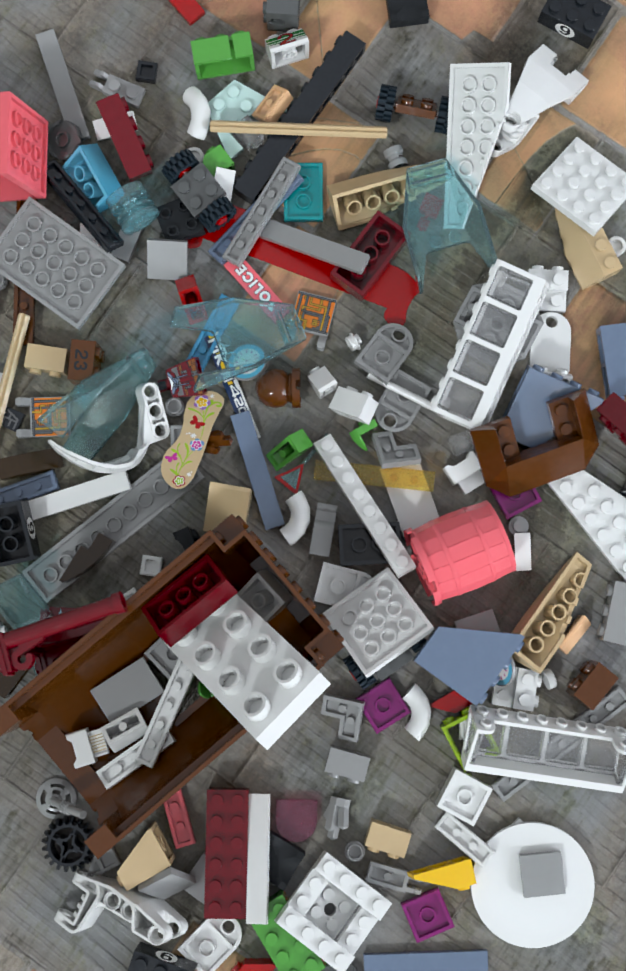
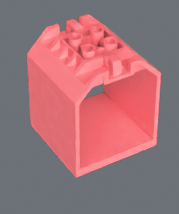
M10 91L0 92V202L27 200L29 196L32 199H46L48 121Z

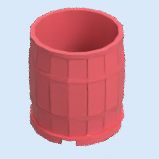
M487 500L447 513L434 520H430L414 530L409 528L403 531L406 545H410L413 552L410 557L416 565L415 570L427 596L433 595L434 600L431 601L433 606L442 604L444 599L478 589L516 571V561L509 538L496 511Z

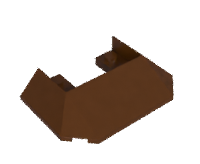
M583 388L546 402L555 439L519 452L511 419L508 416L470 429L485 485L512 497L585 470L599 446L586 390Z

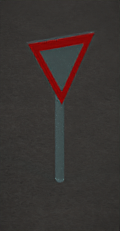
M315 448L301 465L274 478L294 494L298 493L303 467L315 454Z

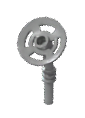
M51 778L39 787L36 794V804L44 816L50 819H62L64 815H73L81 819L87 816L85 810L75 807L77 793L69 781L63 778ZM51 784H61L65 788L51 787ZM43 790L47 792L45 797L46 803L44 804L41 803V795ZM65 795H71V802L66 801ZM47 810H50V811H53V812H58V811H59V812H61V814H51V813L47 812Z

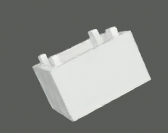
M453 766L435 804L437 807L474 826L493 789L490 785Z

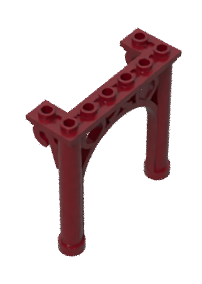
M118 591L112 593L110 597L5 633L0 632V672L3 673V676H14L18 670L25 671L32 668L36 660L35 670L39 675L107 616L126 613L128 608L123 593ZM21 657H26V661L24 663L21 662Z

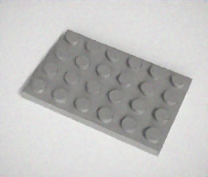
M30 196L0 236V274L79 331L126 268L124 263L110 253H106L103 248Z

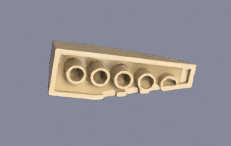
M446 162L383 170L327 185L329 202L338 230L368 223L378 210L383 214L390 210L392 212L398 209L399 205L415 200V197L421 193H427L444 184Z
M555 208L556 221H558L560 239H562L564 256L582 290L616 275L623 268L603 228L593 237Z
M575 552L552 578L511 632L525 637L523 639V647L518 653L514 652L512 655L513 659L539 674L542 673L565 638V630L571 622L573 609L577 606L578 596L581 588H584L592 566L578 552Z

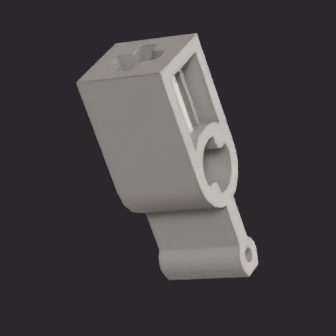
M318 502L309 554L329 557L337 505Z

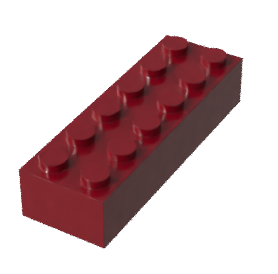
M209 787L207 789L204 919H246L250 788Z

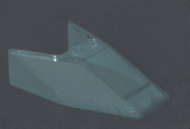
M446 158L407 168L403 232L419 294H422L424 291L426 256L431 252L463 243H470L487 266L491 268L492 264L496 263L497 255L482 206Z
M237 297L175 306L169 323L170 327L211 332L214 335L223 359L224 369L199 373L193 388L194 393L258 368L305 341L307 338L293 304Z
M143 347L83 379L37 420L61 438H64L77 422L63 448L92 460L126 419L137 400L136 387L141 383L148 382L157 365L147 349Z

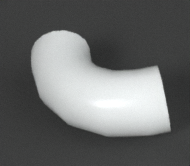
M191 86L183 94V101L191 111V121L187 133L197 139L205 140L210 126V107L207 98L201 90Z
M299 491L285 501L290 509V519L279 530L290 546L295 544L305 534L310 523V506L302 491Z
M414 683L402 697L411 709V718L404 728L420 741L430 725L432 710L428 697Z

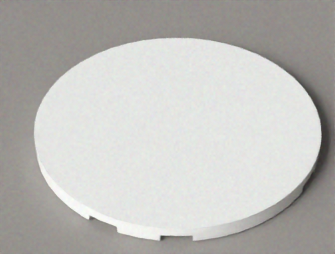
M526 821L502 828L486 842L496 853L484 868H481L474 862L473 870L477 884L470 885L477 913L492 933L516 946L542 948L563 941L581 926L592 906L595 890L594 875L586 853L568 833L543 822ZM560 850L566 894L524 898L519 854Z

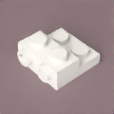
M534 265L532 269H528L527 272L546 280L550 286L539 312L565 313L569 270H564L562 266H554L552 270H547L541 265ZM526 282V294H527V295H528L529 290H530V288H531V286H532V284H531V283H528V282Z
M515 667V676L509 685H495L493 687L490 704L533 712L534 707L537 708L539 703L536 689L541 687L542 675L531 669Z

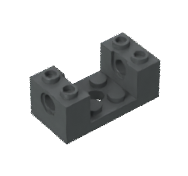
M300 0L263 1V22L267 23V30L287 32L290 29H299Z

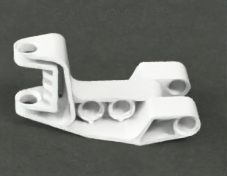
M545 44L532 53L524 64L516 88L510 96L509 108L495 144L499 150L493 149L491 157H498L517 147L536 123L541 112L563 101L569 105L589 82L577 70L565 76L553 65L557 61V54Z
M77 870L72 879L76 886L86 892V894L81 896L83 902H79L77 905L79 910H75L73 913L67 909L59 908L54 917L55 922L69 933H77L92 927L104 908L131 923V930L134 934L155 946L177 938L188 930L187 920L165 900L139 892L138 886L126 891L125 887L119 885L117 879L100 875L89 877L87 872ZM115 895H116V896L118 897V899H119L118 904H116L115 901H114V896H115ZM173 923L178 925V932L173 929ZM158 932L163 934V939L158 936Z

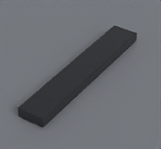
M55 159L47 162V182L106 253L123 246L124 240Z

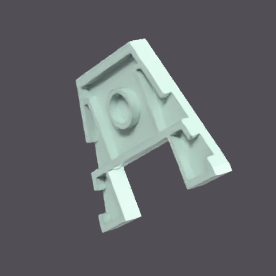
M233 80L208 102L211 111L210 118L211 120L248 121L265 96ZM217 132L224 150L232 160L244 151L243 147L232 136L233 133Z

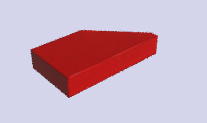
M452 690L430 703V706L456 714L472 703Z

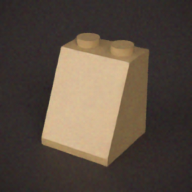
M210 481L203 531L213 530L231 514L235 517L239 515L247 524L253 491L250 488Z
M156 821L150 825L117 871V881L121 887H125L126 891L170 867L175 859V855Z

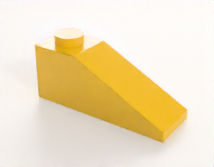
M466 856L407 872V875L414 880L455 888L459 891L470 889V885L477 884L472 861Z

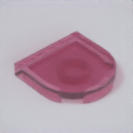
M277 799L276 826L281 836L292 842H301L308 839L315 831L317 825V800Z

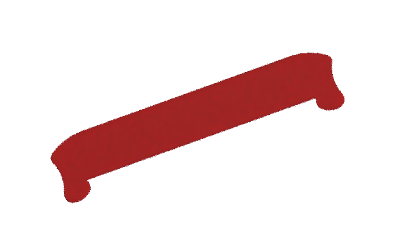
M233 205L237 211L229 223H226L220 230L211 233L204 227L206 234L188 240V248L199 247L202 244L203 238L216 243L246 210ZM262 238L257 239L248 256L350 294L330 279V272L336 265ZM389 265L364 300L387 308L384 318L388 324L396 323L403 326L406 321L408 307L413 298L419 293L420 288L416 281L404 270Z

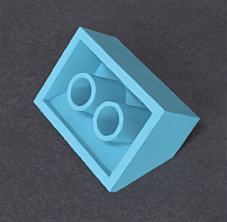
M98 143L79 145L62 166L100 213L114 206L125 195Z

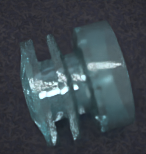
M140 181L130 182L120 187L106 200L107 207L114 217H118L117 223L125 234H132L144 229L159 216L160 211L154 205L153 200L148 199L149 194Z

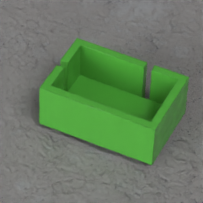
M237 31L229 37L225 34H218L212 38L200 37L190 41L198 80L255 71L249 31Z

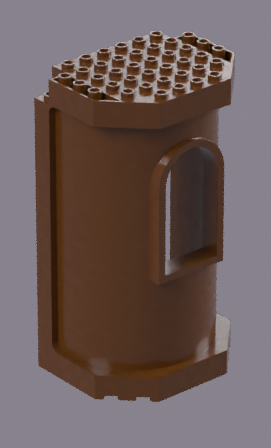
M231 514L216 528L205 533L126 600L128 608L126 613L107 616L0 707V737L18 728L23 731H31L33 738L42 746L83 796L91 809L98 812L99 818L97 821L99 826L84 841L97 859L102 857L247 732L215 696L208 699L201 696L181 714L178 713L170 730L176 742L160 753L154 768L143 765L110 789L105 788L96 771L143 739L142 737L116 753L109 747L110 753L97 757L98 761L96 763L75 769L76 755L72 742L68 741L65 735L86 727L89 728V731H93L110 723L90 690L142 657L147 662L150 661L144 653L160 638L144 615L141 607L208 554L221 568L238 592L257 572L266 568L278 579L294 599L268 624L317 670L321 669L329 659L344 647L342 643L344 638L336 629L332 631L329 628L330 621L323 613L318 614L314 610L317 607L310 597L306 599L301 594L303 589L296 581L291 582L287 578L290 576L288 571L281 564L276 565L275 561L277 558L266 547L264 549L261 547L263 542L252 530L250 532L246 530L249 526L239 515L235 517ZM162 694L139 708L148 726Z

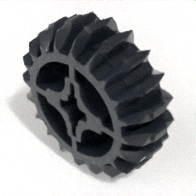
M64 815L62 820L57 818L55 824H49L50 830H45L44 832L47 837L42 839V842L47 845L42 847V851H48L44 857L45 859L51 857L50 865H53L55 862L57 863L56 870L64 866V872H67L69 867L72 872H75L77 866L83 869L85 867L84 863L89 864L91 862L90 857L95 855L86 844L83 846L84 843L78 839L79 832L83 835L84 840H86L95 830L94 828L90 830L87 828L90 825L89 821L84 825L82 824L84 819L79 818L76 821V816L72 815L69 821V817ZM62 828H73L70 835L63 833L60 835L57 833ZM73 836L71 842L72 846L67 850V841ZM55 841L61 847V854L56 850ZM70 852H80L83 854L76 859L67 858Z

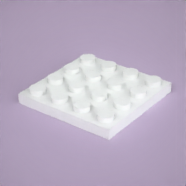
M576 137L533 183L531 190L594 237L626 200V172Z
M389 567L323 612L330 621L332 629H336L344 638L343 645L367 678L435 630Z

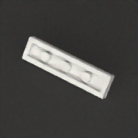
M171 732L166 739L162 751L176 742ZM142 739L96 771L106 789L112 788L144 765L134 760Z

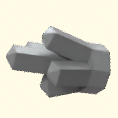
M330 796L324 817L326 818L325 829L328 831L327 837L331 840L338 839L340 828L344 830L349 827V806L351 800Z

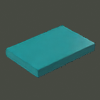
M298 163L301 166L298 174L303 177L304 181L284 201V222H323V163Z

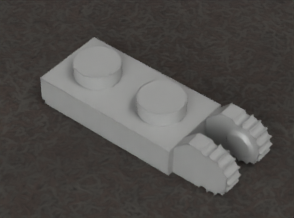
M95 69L94 75L105 80L106 83L103 86L99 82L90 80V87L102 92L106 96L118 93L120 98L125 97L128 105L139 108L146 93L145 88Z
M370 859L365 877L366 882L403 893L406 891L421 895L422 891L419 887L407 885L408 879L414 880L407 875L409 870Z

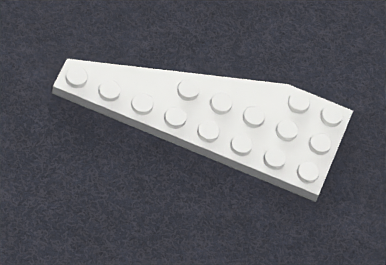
M510 62L450 64L443 229L465 230L509 108Z
M584 470L547 483L623 581H626V498Z

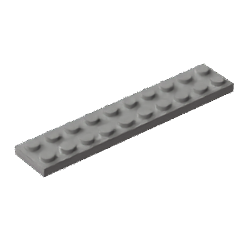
M161 460L131 484V490L117 495L22 571L23 575L46 604L83 576L81 575L67 583L59 581L81 546L90 548L98 533H103L116 541L105 556L107 557L201 482L205 477L197 468L193 478V485H187L182 489H175L169 486L162 476Z

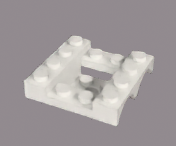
M323 851L274 921L334 969L346 971L354 960V954L376 922L383 918L392 903L328 852ZM333 903L335 907L334 912L330 915L325 914V905ZM360 905V907L358 908V910L356 911V913L353 915V917L351 918V920L349 921V923L346 925V927L344 928V930L342 931V933L339 935V937H338L337 940L335 941L334 939L336 938V936L338 935V933L340 932V930L343 928V926L345 925V923L347 922V920L350 918V916L352 915V913L354 912V910L357 908V906Z

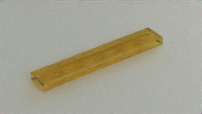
M316 459L313 479L336 482L324 462ZM350 463L363 485L427 492L434 491V471L395 467L381 469V466Z

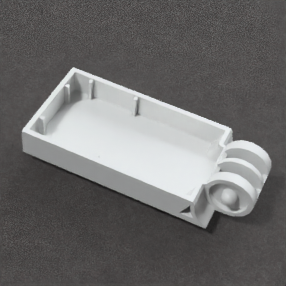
M237 594L172 647L165 642L168 648L267 750L330 685V682Z

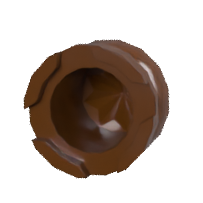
M292 368V373L289 374L280 369L266 370L261 374L255 386L259 401L272 408L283 407L287 403H292V408H301L300 389H297V387H301L300 368Z

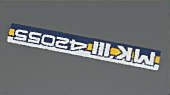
M218 332L213 337L207 336L204 338L208 349H210ZM219 339L211 356L234 412L238 414L250 411L238 380L229 372V358L221 339ZM252 417V421H253V424H254V427H255V430H256V433H257V437L260 438L261 436H260V434H259V431H258V429H257V426H256V424H255V421H254V419H253V417Z

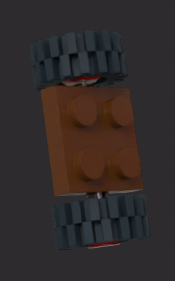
M386 84L381 85L376 105L375 120L390 123L394 107L395 112L433 120L437 117L434 132L447 134L449 97H441L438 111L436 110L437 103H434V100L430 98L419 100L414 99L415 96L403 94L395 102L397 87Z

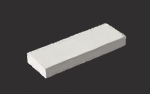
M448 812L434 826L481 868H484L496 853L454 815Z

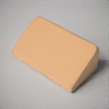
M274 84L253 112L252 117L259 122H277L292 102V95L287 89Z
M578 615L564 633L565 638L558 648L564 654H568L591 626V622L585 615Z

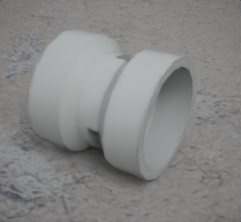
M402 145L391 146L383 152L385 159L389 161V169L408 165L407 159L403 157Z

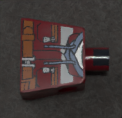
M199 357L188 359L167 369V378L158 380L160 392L171 390L172 397L207 394Z

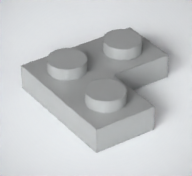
M391 431L372 433V441L381 469L421 463V456L416 444L397 446Z
M325 693L321 714L340 718L337 738L358 742L365 701Z

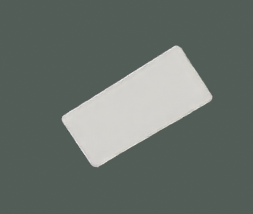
M515 533L516 571L531 570L530 533Z

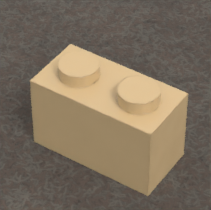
M28 343L24 367L30 370L29 373L41 375L42 372L49 373V376L61 378V375L67 376L70 351L65 348Z
M371 818L364 844L369 851L375 853L383 851L387 853L388 857L393 859L405 858L412 834L408 829Z

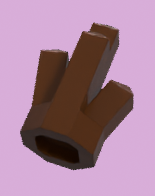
M219 430L211 431L204 453L218 454L220 451L219 446H231L233 442L232 437L224 435Z

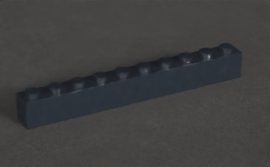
M347 30L343 36L339 35L334 43L335 47L333 50H329L325 54L322 65L315 68L310 82L304 83L301 88L302 93L298 98L295 97L292 100L287 114L283 113L278 122L313 124L364 54L366 43ZM268 134L266 143L258 147L256 157L253 161L249 160L246 164L243 175H239L235 179L233 185L234 193L252 205L260 196L282 158H289L304 136Z

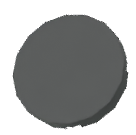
M58 120L48 128V153L52 157L62 161L68 160L79 145H82V133L74 123Z

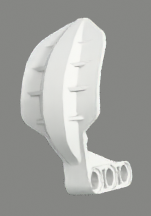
M150 382L141 383L136 387L135 392L139 405L137 445L135 448L130 449L125 456L99 463L73 453L52 440H48V443L59 455L89 471L114 474L134 468L141 462L150 444L167 438L170 433L158 386ZM146 387L150 389L148 397L144 393ZM152 406L155 408L154 416L150 414V408ZM156 426H159L161 429L159 435L155 433Z

